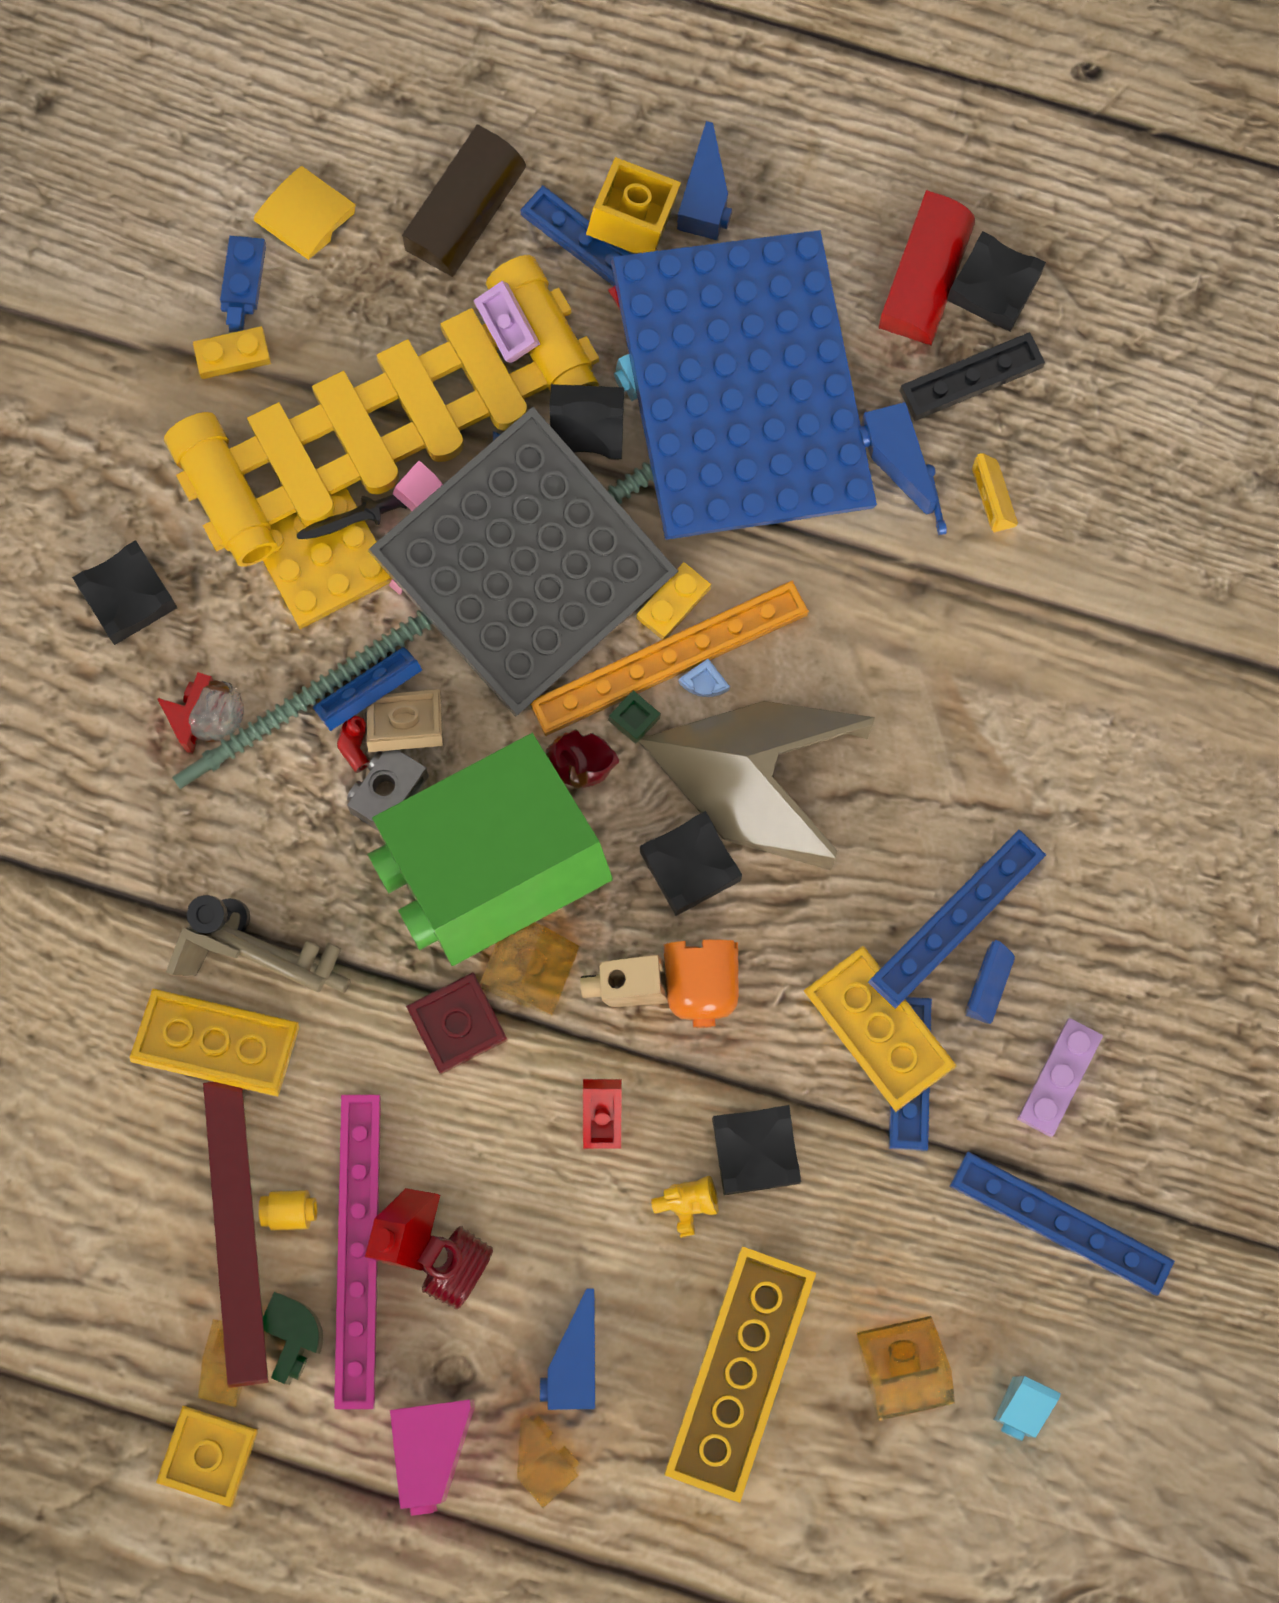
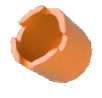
M702 940V948L686 946V941L663 944L669 1008L680 1019L693 1020V1028L716 1027L715 1020L728 1017L734 1012L738 1004V942H734V940Z

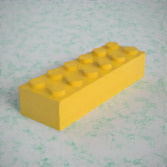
M741 1247L664 1476L738 1503L741 1502L816 1272L746 1247Z

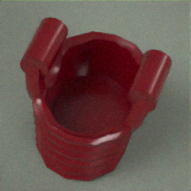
M463 1226L456 1228L449 1239L432 1235L418 1259V1262L423 1264L422 1270L427 1274L422 1286V1293H427L429 1297L433 1296L435 1300L439 1299L442 1303H447L448 1307L452 1306L455 1310H458L467 1300L488 1265L493 1253V1247L487 1245V1242H482L481 1238L475 1237V1234H471ZM444 1247L448 1255L446 1262L440 1267H433Z

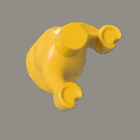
M706 1176L693 1182L672 1184L669 1188L664 1189V1196L651 1199L655 1214L671 1210L678 1216L680 1222L677 1223V1231L680 1232L681 1238L695 1235L693 1214L716 1215L719 1211L717 1192L711 1176Z

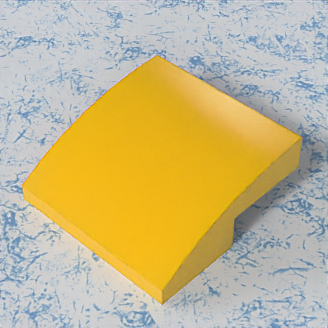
M300 166L269 196L254 215V221L309 260L330 243L332 232L354 215L356 204L306 168Z

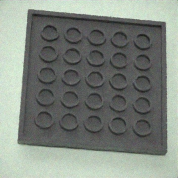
M534 407L530 408L368 550L372 557L515 717L678 572Z

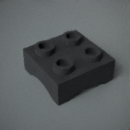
M982 231L964 267L953 283L947 301L1011 332L1037 284L1046 262L1039 258L1019 253L999 242L994 236Z
M551 384L550 426L574 453L590 452L603 455L609 459H622L624 387Z
M136 540L126 545L121 551L105 562L72 577L114 645L177 609L174 600Z
M706 811L672 831L640 846V854L675 916L735 885L742 879V873L725 848Z
M789 1105L713 1116L712 1122L724 1195L791 1186L802 1182Z

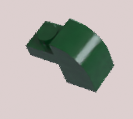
M274 1292L263 1316L264 1331L286 1340V1343L271 1379L290 1385L292 1378L298 1380L305 1368L308 1359L302 1356L305 1349L320 1354L323 1345V1330L318 1317L308 1306Z

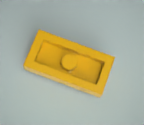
M262 326L193 341L201 379L271 364Z
M685 562L677 568L678 572L637 613L636 619L662 640L669 637L711 589V583Z

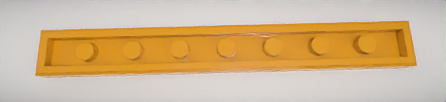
M792 580L539 696L530 706L544 735H550L623 701L633 690L637 694L695 668L706 659L712 660L807 616L809 611Z

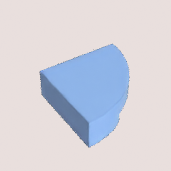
M706 659L678 680V683L688 692L702 697L718 696L730 689V686L709 659Z

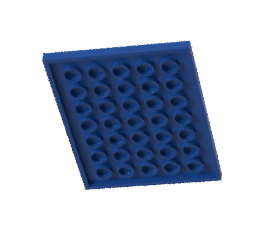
M821 230L622 255L612 258L611 265L665 540L873 509L877 505L866 449L859 430L861 425Z

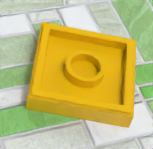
M183 1405L156 1483L232 1507L258 1429Z

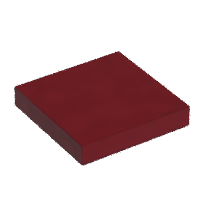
M474 972L406 1006L440 1075L508 1041Z

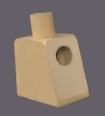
M659 955L601 962L599 964L600 974L581 976L582 997H602V1001L610 1007L668 1003L665 962ZM626 978L624 985L617 988L619 981Z

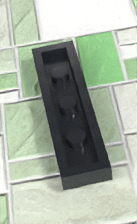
M1029 332L902 384L899 391L914 421L1040 370L1044 367L1045 361Z

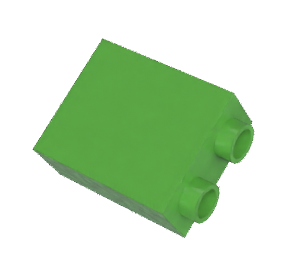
M533 732L372 817L385 845L367 854L388 894L407 884L415 901L398 909L407 929L419 950L438 941L451 966L464 961L613 880L600 841Z

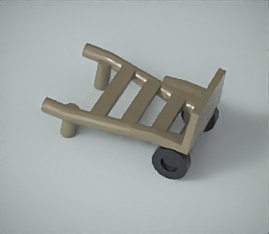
M210 895L198 896L188 906L187 920L189 925L187 928L182 929L166 970L171 975L196 976L210 950L233 958H238L239 955H242L316 992H320L325 984L345 993L350 984V979L332 971L341 948L327 943L317 965L313 962L320 946L306 941L300 955L297 956L246 934L244 931L250 922V911L246 904L237 899L228 898L220 900Z

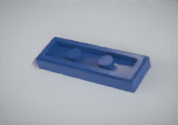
M402 647L314 705L313 709L326 727L332 731L421 672L422 668L405 647Z

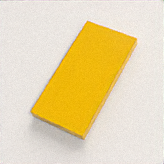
M863 945L803 991L893 1110L897 1112L957 1066L906 999L895 1009L868 983L881 967Z
M152 988L129 1058L133 1063L279 1097L299 1031V1022Z

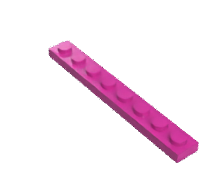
M341 1095L334 1409H375L378 1261L366 1258L365 1254L374 1218L379 1214L380 1095Z

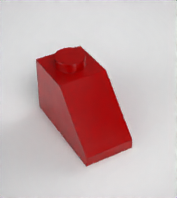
M405 1188L374 1218L365 1257L393 1266L422 1271L423 1264L419 1263L418 1259L430 1240L441 1195Z

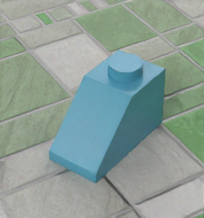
M1026 1376L1012 1377L994 1420L1003 1424L1001 1432L1017 1440L1023 1441L1025 1435L1036 1438L1057 1404L1061 1393Z

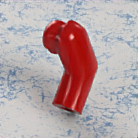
M353 716L343 723L337 741L339 751L355 773L363 771L370 763L360 749L366 730V722L360 716Z

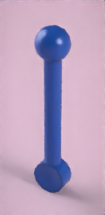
M927 464L926 467L937 498L934 509L938 535L947 534L945 520H943L933 477L936 470L933 465Z

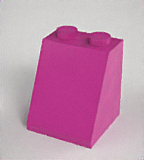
M474 1400L390 1410L400 1509L410 1508L411 1516L434 1513L437 1511V1504L446 1501L475 1410Z

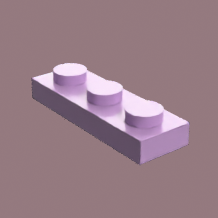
M1071 1018L1067 1019L1017 1120L1049 1137L1054 1136L1103 1035Z

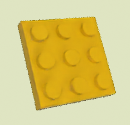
M347 488L330 495L335 509L332 516L357 508ZM293 513L271 524L270 533L277 544V548L262 561L300 630L391 582L392 578L368 552L369 548L377 541L365 520L351 524L331 534L310 539L297 538V533L307 527L300 521L297 513Z

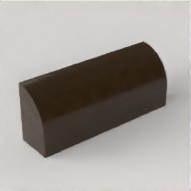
M477 124L402 234L405 251L453 277L525 170V161L517 150L498 135Z

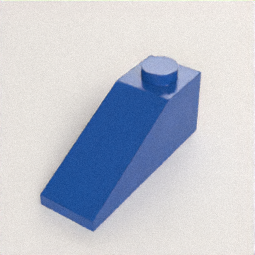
M706 121L679 208L677 230L718 240L721 228L727 229L729 226L732 208L727 207L728 190L714 125L712 122Z
M906 402L865 412L859 430L865 447H868L871 459L926 515L933 513L937 498Z
M594 1289L585 1290L548 1367V1378H540V1402H548V1410L595 1409Z

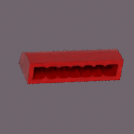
M926 190L882 311L879 329L932 346L948 302L950 289L955 282L975 225V217L966 206L952 198Z

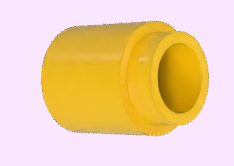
M308 1190L272 1191L269 1193V1196L260 1197L259 1221L261 1227H270L272 1231L309 1229L311 1221L317 1220V1200L315 1197L310 1198Z

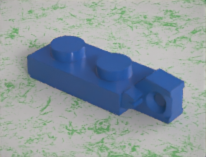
M229 235L220 297L221 311L227 312L226 325L229 326V332L244 330L246 314H254V310H257L266 251L265 239Z

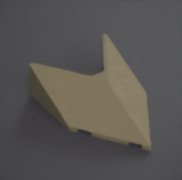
M762 701L641 738L638 742L656 759L663 771L699 812H707L717 833L723 840L831 870L838 851L772 777L779 754L845 734L868 739L875 717Z

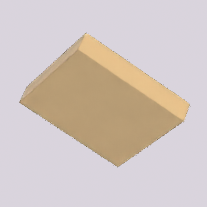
M440 690L389 693L367 707L368 752L443 746Z

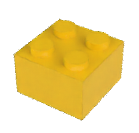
M615 157L593 207L586 235L635 254L656 251L673 210L681 182Z

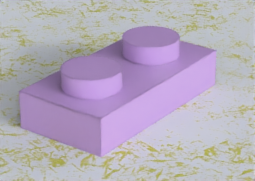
M501 281L473 300L506 362L513 363L540 345L508 283Z

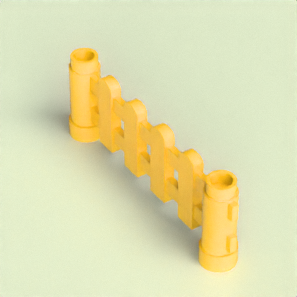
M523 255L503 263L490 274L485 284L488 290L501 281L509 284L540 342V345L528 352L533 362L510 374L497 353L499 348L486 323L482 325L474 310L470 308L440 323L441 331L447 342L420 356H417L409 339L376 354L377 362L383 374L353 388L343 370L313 385V393L320 404L288 419L281 404L278 402L247 417L249 426L255 436L230 449L228 447L229 439L218 418L212 412L196 413L173 425L165 434L164 442L176 465L183 469V472L177 474L176 477L189 502L198 498L210 522L202 526L215 551L217 552L223 548L230 551L237 565L241 567L256 564L270 556L277 548V544L270 533L271 524L293 513H297L300 521L305 526L327 519L335 511L330 495L360 480L371 494L387 492L399 481L398 468L395 463L425 448L433 461L446 462L452 460L462 452L464 447L462 434L460 433L461 430L487 417H490L497 429L506 430L527 412V404L524 399L546 388H549L551 392V384L599 386L592 372V365L599 362V356L587 336L577 340L565 319L566 316L571 314L568 302L559 287L549 291V282L535 257ZM462 368L475 391L445 405L433 382ZM398 399L411 423L380 437L368 414ZM334 431L346 455L315 469L303 445ZM270 463L282 486L256 498L244 474Z

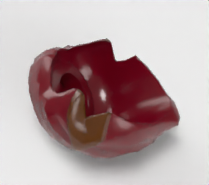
M577 729L558 736L545 750L547 757L563 783L576 789L587 788L604 781L611 770L619 763L616 752L604 739L594 733L583 736Z

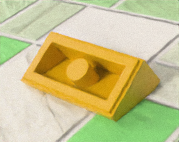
M984 453L977 454L972 471L991 530L998 532L1016 527L1018 525L1017 518L998 461Z

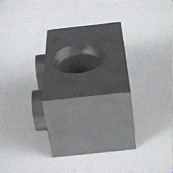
M399 750L378 751L368 765L370 772L363 782L357 781L347 796V800H349L347 806L350 813L377 831L378 829L372 817L417 794L429 777L426 767ZM388 781L395 785L394 791L387 796H380L375 793L377 786L382 782Z

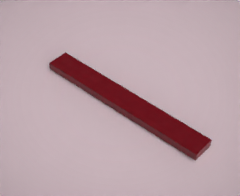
M218 1082L203 1083L227 1385L228 1388L269 1383L243 1088Z

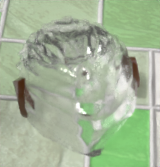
M218 680L210 681L209 685L202 689L199 699L189 716L188 723L191 726V733L198 739L207 742H218L225 736L235 733L236 729L240 728L244 717V703L241 694L231 683Z

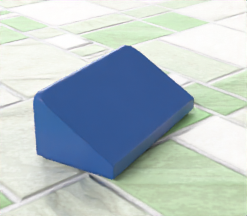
M992 941L988 946L964 1012L966 1013L965 1016L986 1024L993 1022L1015 960L1014 954L1000 941Z

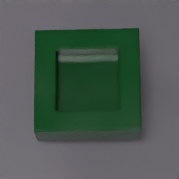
M633 690L609 715L608 721L636 744L660 719L661 713Z

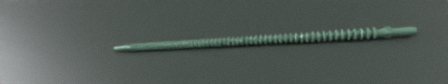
M643 462L641 470L634 468V474H625L624 481L617 479V485L615 487L609 485L608 492L619 504H622L623 497L630 499L632 491L639 493L640 486L648 487L649 480L654 482L651 464ZM418 610L416 618L409 616L408 623L400 622V628L397 630L391 628V634L388 636L382 634L381 641L374 639L372 647L365 645V651L362 653L356 651V657L353 659L347 657L346 664L338 663V669H329L327 676L321 674L318 682L311 680L309 688L302 686L300 694L293 692L291 700L284 698L283 705L275 704V710L272 712L266 710L265 717L262 718L258 715L256 723L253 724L249 721L247 729L240 727L238 735L231 733L230 740L225 741L222 739V745L203 752L202 758L172 777L173 780L182 789L212 769L214 772L219 769L220 764L227 758L235 759L237 751L244 753L245 746L253 747V741L256 739L262 741V735L265 733L271 735L272 728L280 729L281 722L284 721L288 724L290 716L297 718L299 710L306 712L307 705H316L315 700L318 698L324 700V694L327 692L333 694V689L336 686L342 688L344 681L351 682L353 675L360 676V671L362 669L369 670L371 663L377 665L380 657L386 659L387 653L390 651L395 653L397 646L405 647L404 642L406 640L414 641L413 636L415 634L422 636L424 628L431 630L432 623Z

